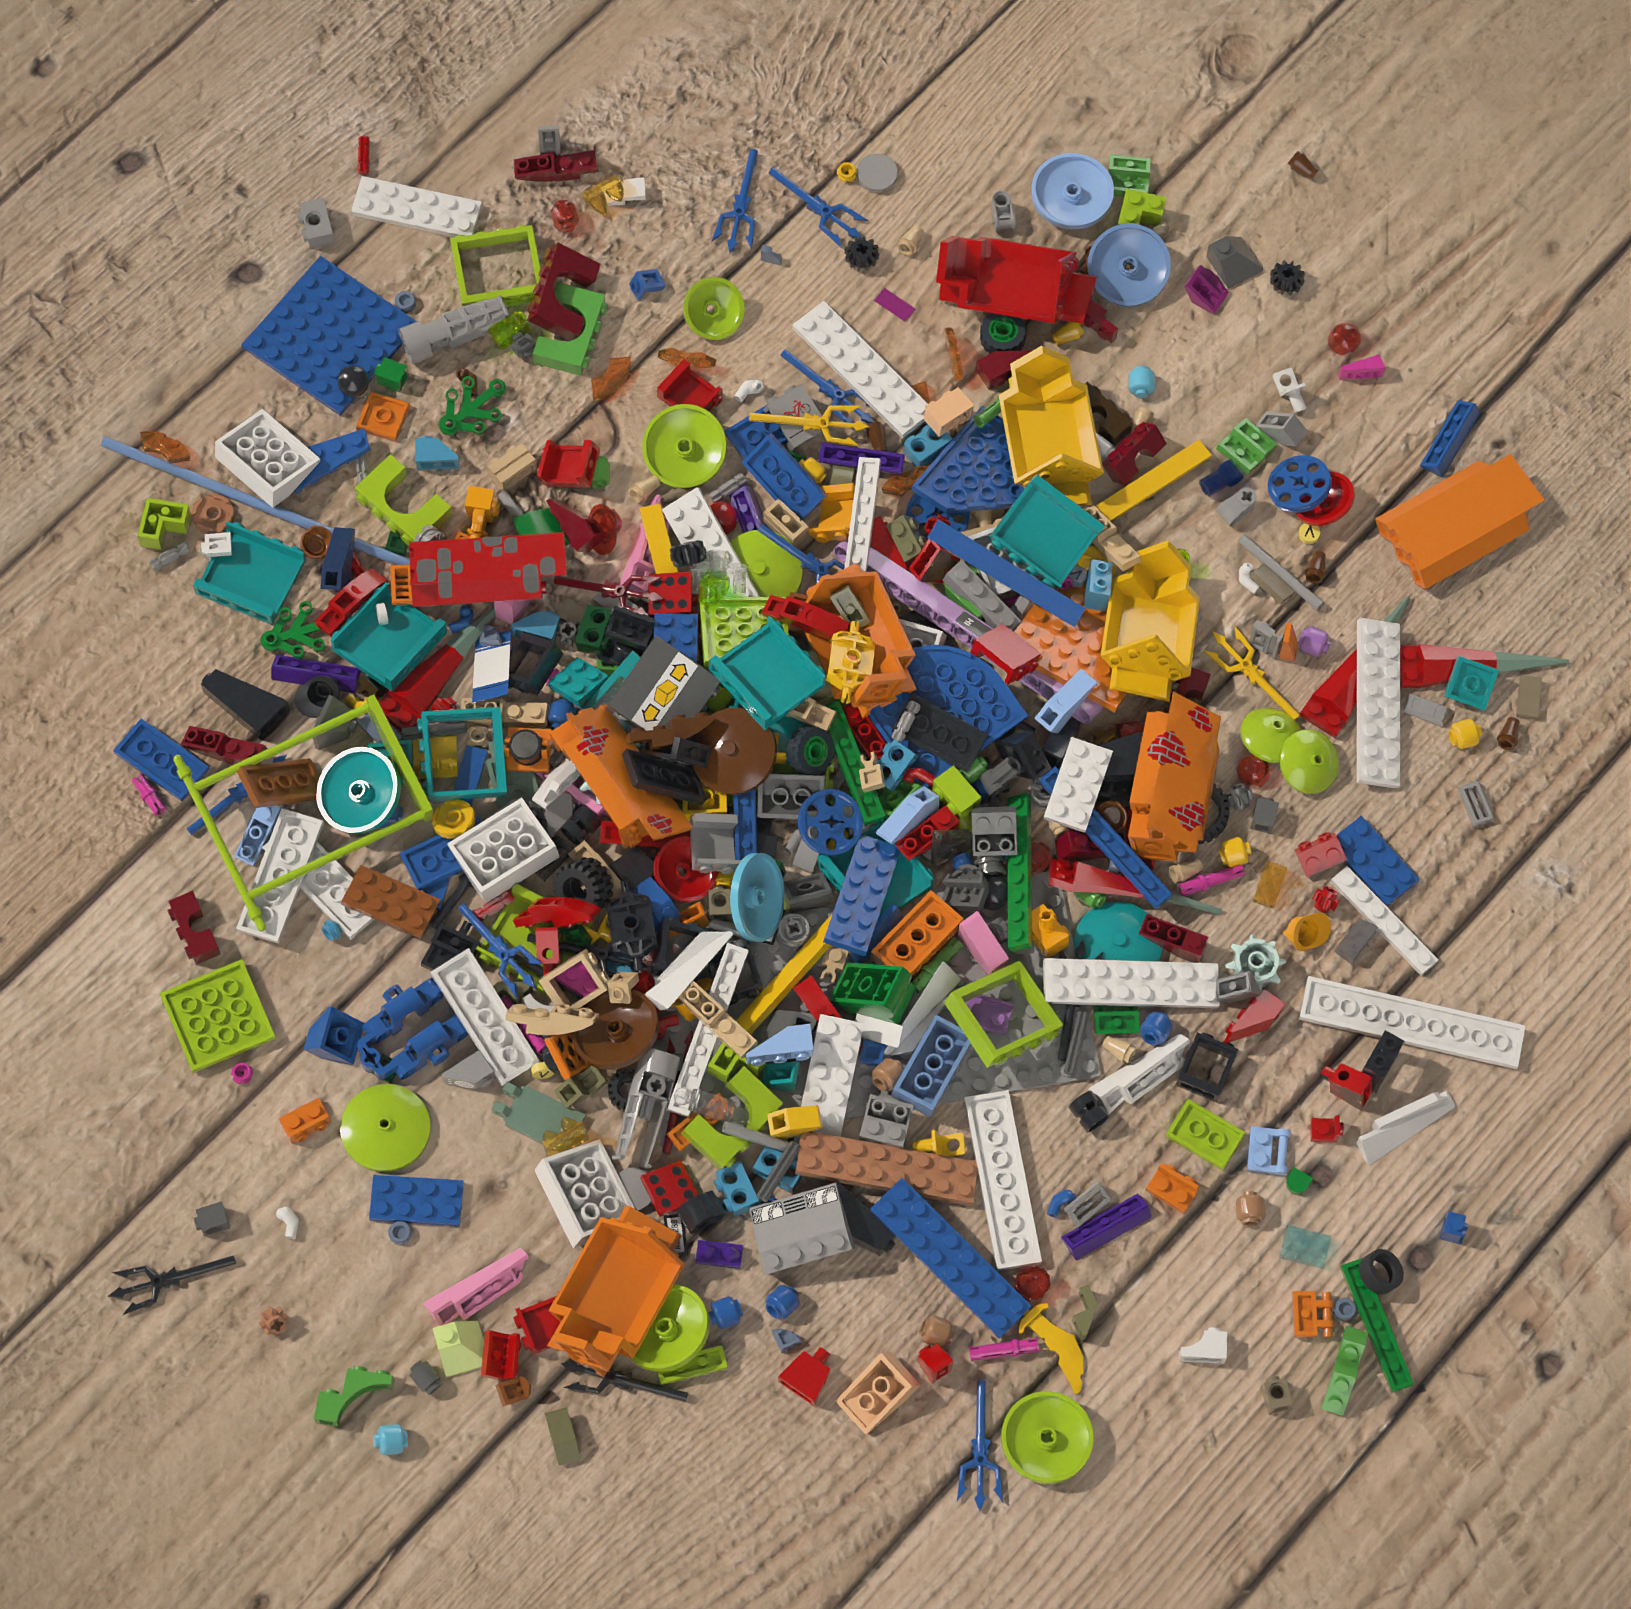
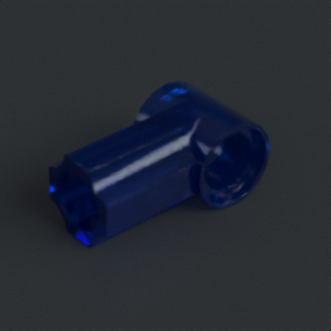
M1229 459L1223 462L1216 471L1201 479L1199 484L1203 493L1210 497L1227 486L1233 487L1244 478V475L1234 461Z

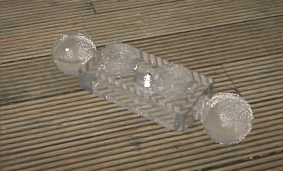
M685 1087L678 1088L674 1093V1100L677 1104L687 1105L689 1103L688 1111L723 1123L726 1121L731 1122L732 1118L734 1123L743 1125L749 1120V1112L746 1108L737 1107L734 1109L735 1101L700 1089H693L691 1094V1091Z

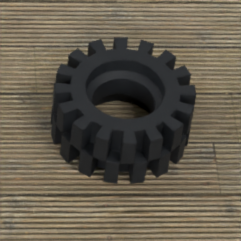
M625 1069V1072L617 1071V1075L614 1074L612 1080H609L608 1096L611 1104L616 1106L618 1110L624 1109V1112L628 1098L623 1097L619 1090L623 1084L632 1083L634 1069H632V1072L629 1069Z

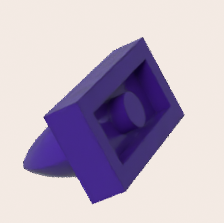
M698 1240L695 1264L740 1269L743 1245Z

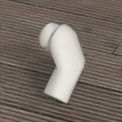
M761 380L745 381L734 395V398L738 402H743L748 394L760 393L764 389V383Z
M1244 563L1239 569V582L1250 592L1256 594L1261 586L1250 577L1254 570L1252 564Z
M289 1207L279 1208L276 1216L287 1225L285 1238L296 1239L299 1224L298 1217Z

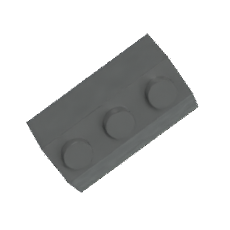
M771 773L758 787L757 817L798 819V814L804 801L812 794L825 790L826 775ZM809 805L807 808L809 816L815 817L817 815V809L813 805Z

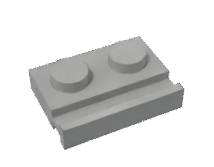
M1257 620L1252 626L1248 642L1264 654L1267 652L1272 654L1271 658L1275 659L1279 652L1283 635L1277 636L1275 630L1269 624Z

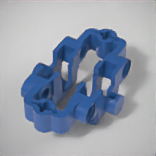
M430 978L416 988L410 986L403 991L396 984L387 989L382 995L387 1003L381 1006V1012L362 1026L366 1035L358 1041L357 1048L362 1067L367 1073L374 1072L379 1080H383L395 1072L400 1080H404L426 1066L428 1059L434 1066L444 1062L450 1056L448 1050L469 1034L457 1015L451 1017L443 1024L437 1020L409 1039L405 1050L396 1055L384 1067L381 1064L379 1052L374 1048H369L373 1044L380 1043L391 1034L394 1036L400 1032L403 1027L402 1021L408 1014L415 1011L421 1017L429 1012V1008L444 997L435 980ZM388 1018H391V1026L387 1022ZM436 1049L440 1052L437 1056L433 1054ZM414 1052L417 1053V1060L412 1055ZM367 1056L375 1060L376 1067L373 1063L367 1061Z

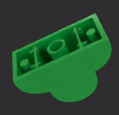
M847 963L829 1001L849 1013L861 1014L899 1025L916 988L910 982L912 978L911 973L903 966Z

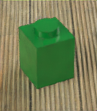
M385 357L381 364H377L374 371L378 385L397 392H401L409 376L406 365Z

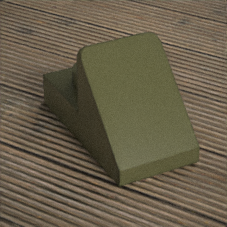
M849 584L830 594V599L844 620L850 624L852 621H856L855 625L859 622V628L871 622L860 597H856Z

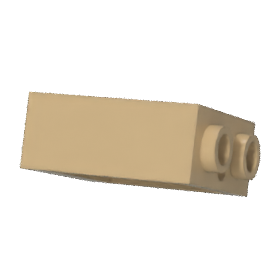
M585 949L544 975L539 980V983L555 1006L567 1004L571 1008L578 1009L607 991V982L610 978L605 971L601 972L597 966L598 961L595 955ZM582 961L599 988L571 1005L554 977Z

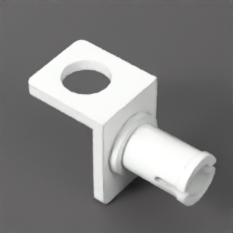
M1288 368L1274 373L1273 379L1280 397L1284 395L1289 397L1294 413L1307 409L1300 393L1306 384L1298 385L1293 369ZM1282 375H1288L1291 378L1289 386L1281 385L1280 377Z

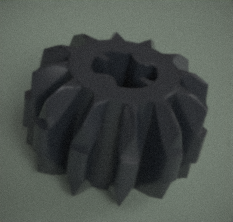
M856 236L854 241L849 240L848 247L844 250L846 255L845 261L850 263L851 269L857 266L858 271L861 268H865L868 271L870 266L875 267L876 260L879 259V247L874 245L873 238L867 241L866 236L861 240Z
M1284 259L1282 264L1276 263L1274 269L1271 270L1270 284L1274 285V291L1281 290V296L1285 292L1291 296L1293 291L1298 293L1300 287L1304 285L1305 273L1301 271V265L1294 266L1293 260L1290 264H1287Z
M700 540L682 543L670 548L671 561L674 567L677 568L697 564L707 559L706 548L703 541Z

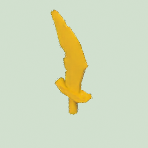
M1047 1303L1036 1305L1032 1310L1028 1309L1023 1314L1024 1318L1020 1322L1018 1334L1022 1335L1024 1329L1029 1326L1041 1339L1044 1338V1343L1048 1349L1059 1355L1058 1364L1070 1383L1073 1393L1079 1394L1083 1382L1080 1376L1084 1374L1083 1355L1075 1336L1050 1323L1040 1314L1048 1309Z

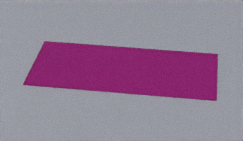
M886 288L874 299L876 303L904 322L916 310Z

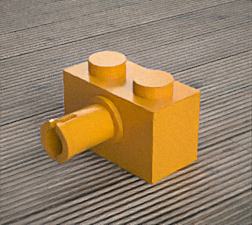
M1044 904L1032 910V940L1046 958H1050L1068 947L1070 933L1064 925L1061 926L1058 923L1054 911L1047 909Z

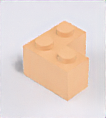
M958 387L953 391L949 390L944 393L938 401L930 402L925 407L923 419L939 437L947 431L954 436L971 419L974 404Z

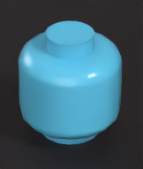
M1147 366L1135 367L1128 375L1129 392L1140 399L1147 398L1148 395L1154 393L1155 373Z
M400 1424L380 1426L377 1434H373L374 1448H378L382 1455L401 1454L404 1448L408 1447L407 1430L403 1429Z

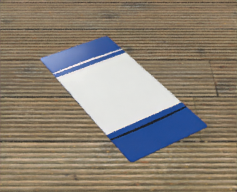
M511 630L500 633L502 637L501 645L482 646L479 642L480 638L475 642L473 703L508 694Z

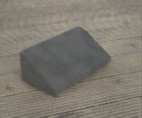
M714 918L709 924V932L731 931L733 935L730 940L736 941L743 938L733 923ZM747 940L748 945H752V942Z
M1359 918L1334 952L1352 964L1379 927Z
M1252 971L1216 980L1217 1001L1230 1004L1260 996V990Z

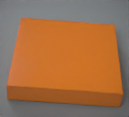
M370 391L356 425V430L365 429L367 434L396 442L410 409V403Z

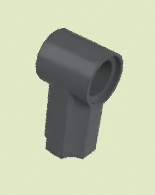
M1010 756L995 768H991L981 774L979 779L990 797L1006 789V784L1021 772L1022 766L1018 760Z

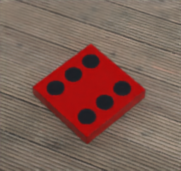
M691 571L649 574L652 577H663L649 585V594L655 592L665 599L653 603L649 599L650 617H655V613L692 614Z
M681 1160L643 1174L640 1177L659 1217L677 1211L684 1202L698 1195Z

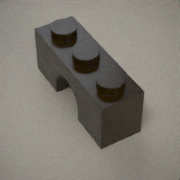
M1087 381L1085 384L1088 389L1092 414H1100L1105 419L1100 424L1098 434L1115 446L1131 432L1133 422L1126 413H1122L1117 409L1111 399H1106L1098 387L1092 386Z

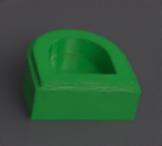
M1293 1167L1286 1179V1187L1292 1194L1299 1195L1307 1190L1313 1178Z

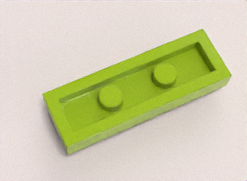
M720 1345L701 1350L686 1365L672 1371L658 1372L660 1384L665 1385L728 1369L723 1347Z

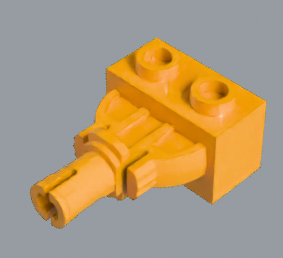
M469 486L465 509L468 519L472 520L471 529L468 528L467 533L470 538H484L488 535L485 531L487 522L493 523L494 517H498L500 504H498V498L495 496L494 490Z

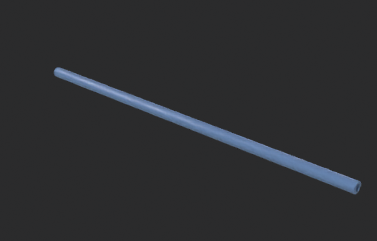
M106 436L101 442L102 447L305 529H310L314 525L324 526L330 530L331 534L333 533L334 528L277 505L272 508L262 499ZM355 537L354 548L394 565H410V559L359 538Z

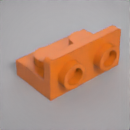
M319 1098L279 1118L291 1144L306 1140L309 1134L315 1131L321 1132L328 1128V1124L332 1123Z
M1161 1163L1145 1191L1184 1214L1200 1186L1197 1185L1193 1178L1189 1176L1184 1177L1177 1173L1178 1170L1172 1165Z

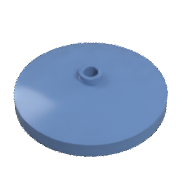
M1120 224L1106 230L1096 239L1088 256L1087 269L1088 275L1098 276L1094 289L1103 299L1117 306L1136 307L1150 302L1164 289L1170 275L1171 260L1167 246L1153 230L1138 224ZM1129 264L1133 267V269H1129L1128 271L1125 269V267Z

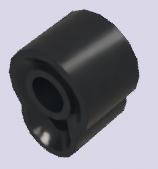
M713 1190L690 1198L676 1211L690 1234L707 1228L723 1218L727 1213Z

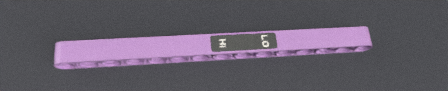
M848 538L846 541H841L834 548L835 556L843 563L846 561ZM870 546L867 572L877 571L886 592L971 649L976 638L993 629L925 582L919 581L913 574ZM983 655V657H985L986 659H988L989 661H991L993 664H995V663H994L992 660H990L987 656ZM1037 670L1024 675L1019 680L1047 700H1050L1064 686ZM1086 697L1072 717L1084 724H1089L1102 711L1103 706Z

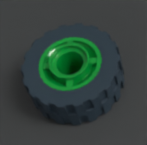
M995 313L988 314L983 319L980 327V340L986 352L991 354L995 351H1021L1022 347H1024L1026 325H1024L1023 319Z
M805 726L793 732L788 740L786 756L789 760V765L792 766L794 771L805 775H820L830 767L831 761L834 758L833 739L830 738V734L826 730Z

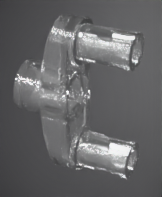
M709 550V561L690 565L692 594H704V575H707V573L733 574V593L746 594L748 565L729 562L728 550Z

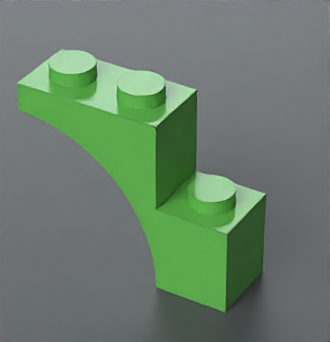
M1345 1326L1321 1409L1341 1416L1344 1415L1357 1377L1358 1366L1366 1345L1368 1332Z
M354 1366V1369L347 1368L342 1395L339 1394V1391L326 1389L325 1392L319 1391L314 1414L315 1422L339 1427L345 1410L358 1397L374 1390H393V1375L384 1370H376V1373L369 1372L367 1368Z

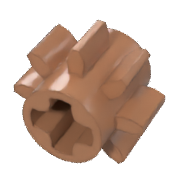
M268 1306V1309L260 1313L262 1321L259 1322V1325L264 1328L267 1335L271 1334V1332L279 1335L281 1331L287 1329L285 1321L289 1317L286 1313H283L280 1306L276 1309Z

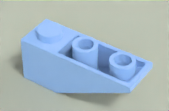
M1080 669L1044 705L1034 719L1050 732L1058 734L1098 682L1084 670Z
M924 786L911 793L876 831V834L891 844L902 839L939 811V796Z
M282 804L256 808L234 857L254 866L263 853L262 847L271 838L281 808L287 810L288 806Z
M810 1024L786 1027L746 1054V1064L751 1063L753 1066H759L768 1061L783 1063L787 1059L796 1058L798 1061L809 1059V1057L813 1056L814 1050Z

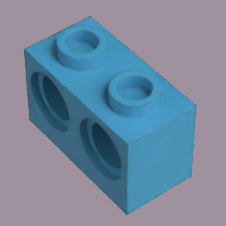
M926 425L916 436L912 435L906 439L903 453L920 471L933 462L953 438L948 432L939 437L929 425ZM931 437H938L939 440L934 441ZM920 448V449H922L923 451H922V452H916L914 449Z
M895 739L893 742L889 741L882 751L884 753L880 760L877 759V764H880L882 769L890 768L891 770L890 776L884 779L885 787L893 792L903 779V775L906 773L905 770L911 768L919 757ZM897 750H902L904 753L903 758L895 761L894 753Z
M765 1146L753 1166V1174L766 1180L775 1165L767 1166L764 1163L765 1160L772 1158L778 1162L783 1152ZM795 1157L788 1169L796 1170L797 1157ZM795 1174L792 1177L784 1175L777 1187L793 1194L802 1175Z
M741 1161L732 1164L729 1168L725 1167L716 1171V1179L713 1181L717 1191L724 1194L725 1199L723 1203L727 1212H732L733 1216L737 1217L750 1211L749 1208L759 1205V1199ZM733 1176L737 1181L734 1184H728L725 1182V1178ZM737 1196H743L746 1201L743 1204H737L734 1202V1199Z

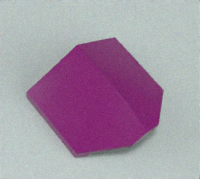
M1202 265L1196 268L1184 286L1191 302L1212 314L1217 311L1229 293L1224 288L1219 277Z

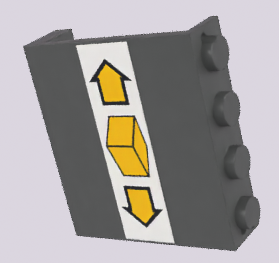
M656 635L605 709L611 714L616 711L638 728L643 727L645 731L653 730L654 726L666 725V728H668L667 723L675 715L685 714L686 718L694 717L696 713L705 712L708 708V705L705 703L709 697L713 699L719 692L720 688L717 686L720 681ZM672 746L667 747L669 749L667 751L668 754L671 753Z

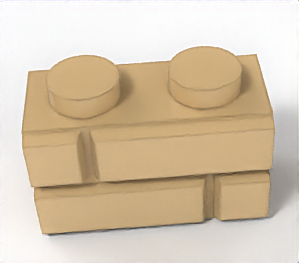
M523 444L509 447L505 455L500 458H493L489 462V466H487L490 478L501 491L507 490L537 469L536 459Z
M777 499L764 511L763 522L774 532L787 538L795 547L808 537L809 527L803 521H800V518L780 499Z

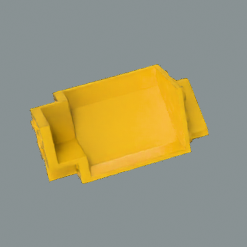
M1040 346L1010 364L1012 377L1008 379L1010 389L999 395L1014 482L1025 488L1037 474L1078 506L1092 505L1088 482L1094 481L1096 477L1104 474L1087 385L1073 379L1069 357Z
M1167 540L1136 551L1140 555L1141 562L1132 566L1130 571L1112 578L1101 657L1112 668L1109 689L1169 702L1172 682L1188 677L1191 674L1200 597L1189 586L1191 565L1174 545Z

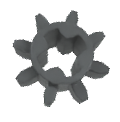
M519 332L512 337L513 343L510 346L518 357L524 355L527 359L533 354V348L536 343L528 333L522 335Z
M567 618L566 623L558 624L560 631L556 632V635L562 637L560 640L562 644H565L567 641L573 646L579 628H577L579 622L576 620L574 623H571ZM569 629H572L573 631L571 632V635L568 636L567 633H569Z
M1245 784L1232 785L1229 787L1230 793L1226 794L1227 802L1235 810L1248 808L1250 806L1249 800H1254L1252 789L1245 787Z
M1002 917L993 920L988 927L999 944H1005L1008 942V920L1004 921Z

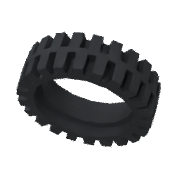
M1215 783L1211 799L1217 805L1218 818L1211 827L1205 829L1203 840H1198L1199 845L1204 844L1205 841L1209 843L1213 838H1218L1220 833L1224 831L1229 819L1230 805L1227 802L1228 798L1226 794L1223 795V790L1220 787L1216 788L1217 784Z

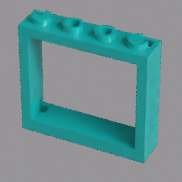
M501 707L422 712L421 719H417L418 732L422 731L423 740H419L420 753H424V761H421V774L426 775V782H422V789L425 795H427L428 801L506 797L507 785ZM491 719L497 788L434 792L429 723Z

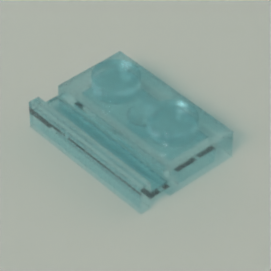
M1287 1225L1279 1258L1323 1269L1331 1236Z

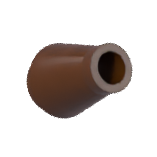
M1299 151L1288 162V165L1291 166L1290 169L1308 177L1310 180L1319 171L1307 156Z
M881 422L868 424L869 428H866L864 433L873 449L887 452L885 426H882Z
M1315 551L1313 553V557L1304 572L1306 580L1310 583L1318 584L1325 578L1326 554L1322 551Z
M1509 717L1497 736L1498 746L1504 750H1513L1518 745L1520 721L1517 718Z

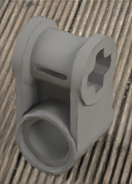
M997 191L994 193L991 203L994 232L997 233L1003 229L1016 230L1015 214L1012 209L1010 195L1005 191ZM997 202H1003L1005 205H998Z
M1242 488L1232 497L1223 501L1217 507L1216 512L1229 526H1233L1243 516L1253 510L1257 498L1256 492L1252 488Z

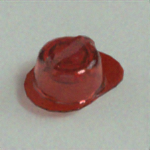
M598 504L591 509L589 517L597 521L606 536L593 548L597 554L604 556L613 551L616 545L617 534L622 528V520L615 509H610L604 504Z

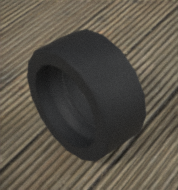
M1377 1249L1361 1260L1359 1265L1361 1280L1370 1291L1376 1294L1385 1295L1399 1287L1403 1281L1404 1272L1399 1259L1386 1249ZM1374 1261L1385 1267L1389 1276V1283L1383 1281L1377 1275L1373 1265Z

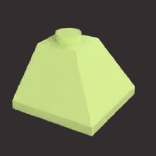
M478 1321L452 1322L433 1328L446 1378L482 1367L484 1340Z

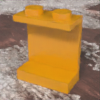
M848 483L819 486L827 497L822 501L818 528H810L808 533L821 543L831 540L846 541L849 538L855 485Z

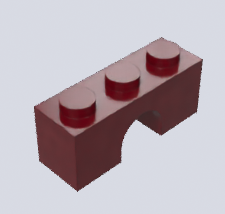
M1142 422L1136 426L1135 430L1128 437L1122 440L1121 444L1114 451L1108 454L1102 465L1112 482L1127 485L1139 472L1135 464L1137 454L1140 453L1145 456L1154 457L1167 443L1156 425Z
M1191 667L1190 676L1176 680V683L1179 685L1177 690L1172 689L1169 702L1172 700L1173 691L1185 698L1202 700L1211 674ZM1170 707L1169 709L1165 708L1163 712L1169 713Z
M193 890L169 900L170 909H167L172 922L176 920L179 927L176 928V932L180 940L185 939L187 943L184 949L189 960L193 958L197 965L220 955L221 953L210 928L201 932L191 929V925L195 920L204 917Z

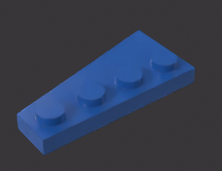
M365 429L307 447L320 458V462L299 484L294 493L297 495L302 492L303 488L317 483L318 479L326 474L334 473L343 464H349L371 451Z

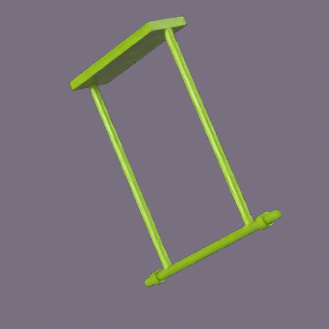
M374 694L366 698V704L194 783L191 777L192 772L189 766H186L183 758L180 755H175L173 758L178 768L177 773L180 779L184 780L248 909L247 914L250 920L254 921L260 932L266 930V925L261 917L263 914L260 908L256 907L253 901L254 898L421 819L423 823L432 820L433 809ZM368 712L418 812L248 891L199 791L236 774L240 767L256 765Z

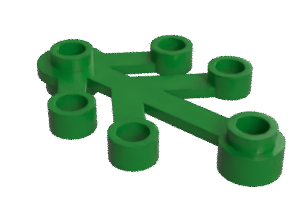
M470 376L464 377L461 383L463 388L461 410L454 415L455 402L459 394L457 390L449 389L445 395L447 400L446 415L442 416L439 420V430L449 436L454 435L457 431L474 432L476 435L483 434L486 426L482 421H476L474 424L461 421L466 417L498 422L502 416L499 409L493 408L487 411L477 408L492 397H501L506 390L505 383L500 379L492 380L488 389L470 403L471 390L474 387L475 381ZM466 380L471 381L472 385L466 386L464 382ZM499 384L501 386V389L496 390L494 388V385ZM454 393L456 397L451 399L448 394ZM496 412L499 417L493 418L491 413ZM450 421L453 423V426L447 427L445 423ZM481 425L483 430L477 431L475 426Z
M309 601L300 603V612L290 629L282 632L286 622L292 619V613L287 607L279 610V619L273 629L264 632L260 638L261 646L265 650L276 651L280 649L291 654L295 659H302L305 655L304 648L301 645L292 646L284 642L290 639L312 648L316 653H321L325 650L323 639H312L306 636V634L321 629L315 623L302 626L307 616L313 611L312 604ZM304 606L310 607L307 611L302 610ZM283 613H289L287 617H282ZM269 638L275 639L273 642L267 641ZM321 643L322 647L316 648L315 645ZM296 650L302 651L298 655L294 653Z

